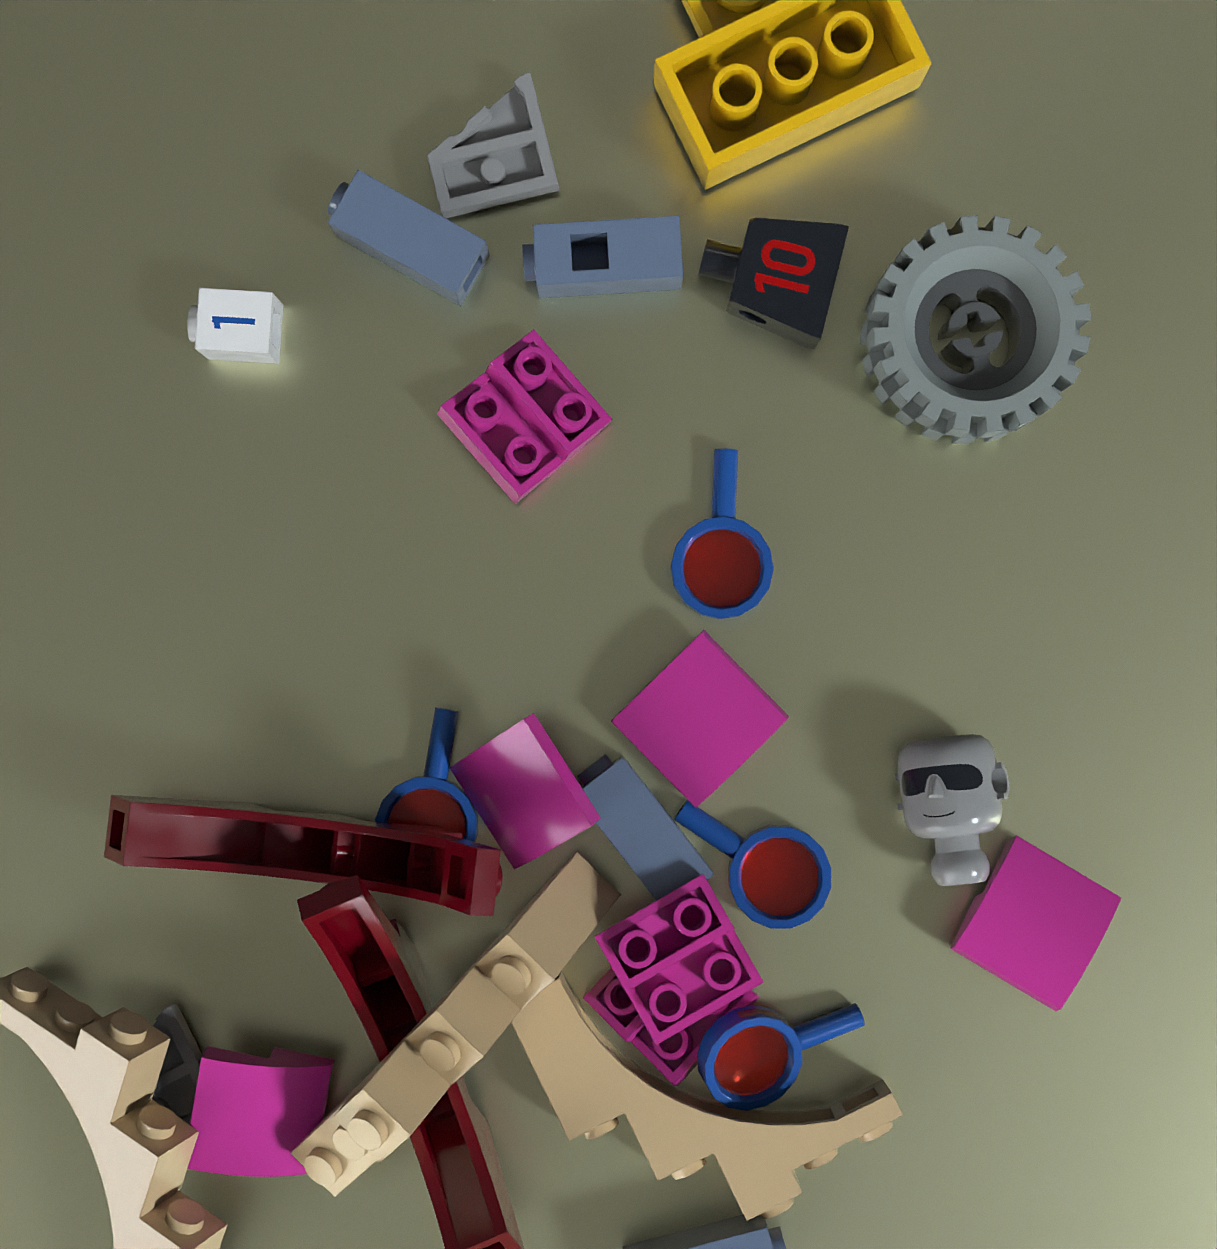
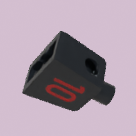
M751 218L742 247L707 239L698 275L733 283L726 310L731 315L801 346L815 349L822 337L849 226L836 223Z

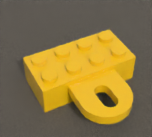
M681 0L699 38L655 59L653 85L704 190L918 89L932 63L901 0Z

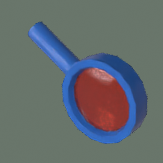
M736 449L714 450L712 518L704 519L685 532L675 546L670 566L673 587L683 603L699 615L715 619L738 617L757 606L769 590L774 570L771 550L760 532L745 521L736 519L738 450Z
M435 708L424 775L414 777L395 786L382 800L375 822L437 826L462 833V839L476 842L478 836V814L466 793L456 783L447 780L459 711Z
M688 800L684 802L674 820L731 858L728 865V885L737 906L752 921L770 929H791L810 921L824 907L831 890V866L824 849L808 833L789 825H767L750 832L743 838L699 807L695 808Z
M854 1003L792 1028L783 1016L771 1008L751 1005L733 1009L718 1018L703 1035L697 1052L698 1072L712 1096L726 1107L745 1111L765 1107L782 1097L796 1081L802 1065V1050L863 1027L865 1025L863 1015L858 1005Z

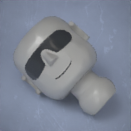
M981 735L948 736L907 743L901 749L898 756V774H895L901 790V803H897V809L903 810L906 826L913 835L924 839L934 838L936 854L931 861L933 879L939 886L963 885L986 881L990 871V863L987 855L980 849L979 834L994 830L1000 823L1002 800L1007 799L1009 795V779L1005 765L1002 762L997 763L993 746L989 740Z

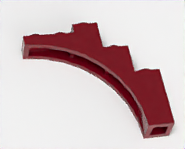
M355 875L343 881L329 883L319 891L297 899L302 922L323 951L344 987L379 1062H381L432 1009V1004L416 947L396 918L388 920L359 876ZM462 1075L449 1087L410 1136L436 1214L445 1249H524L488 1122L469 1097L464 1076Z

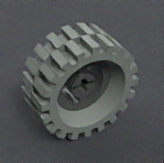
M977 215L960 217L952 229L948 230L944 222L928 228L920 241L917 242L915 238L911 240L900 251L879 280L864 313L868 314V317L861 327L860 345L868 346V354L862 362L866 376L872 374L877 376L880 384L874 390V393L882 405L891 399L900 409L894 417L906 427L913 421H916L925 426L921 435L933 440H938L944 434L953 436L952 444H970L977 438H984L985 442L996 440L1013 430L1017 431L1051 409L1063 398L1060 393L1074 384L1081 371V368L1074 366L1075 362L1088 353L1091 336L1079 335V328L1091 320L1090 304L1088 302L1075 305L1073 295L1084 287L1078 271L1063 278L1057 266L1067 255L1057 244L1046 254H1043L1034 247L1042 233L1029 225L1018 236L1008 233L1011 219L994 216L986 227H978ZM977 299H980V300H982V301H985V302L991 304L994 308H992L991 306H989V305H987V304H985V303L979 302ZM944 304L951 310V316L939 330L938 340L955 336L966 324L969 332L972 333L989 330L1000 319L999 312L1007 325L1009 333V349L1003 364L1000 367H995L989 360L990 353L998 347L1002 340V330L988 333L974 346L970 338L951 340L940 351L941 355L950 364L961 367L963 373L945 365L937 356L930 340L929 326L935 307Z

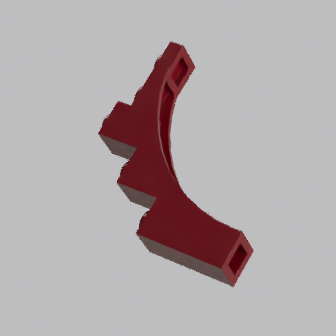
M111 795L104 857L122 866L227 872L325 884L343 881L358 875L370 891L435 903L470 916L494 915L495 897L500 892L503 879L502 868L499 863L501 849L462 839V833L437 826L367 822L343 814L276 811L253 803Z

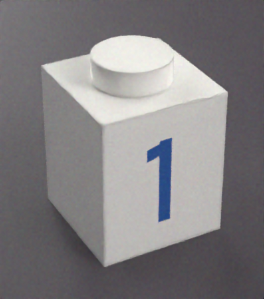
M199 288L198 306L191 305L188 313L187 329L189 340L195 342V349L208 360L280 364L283 304L273 292Z

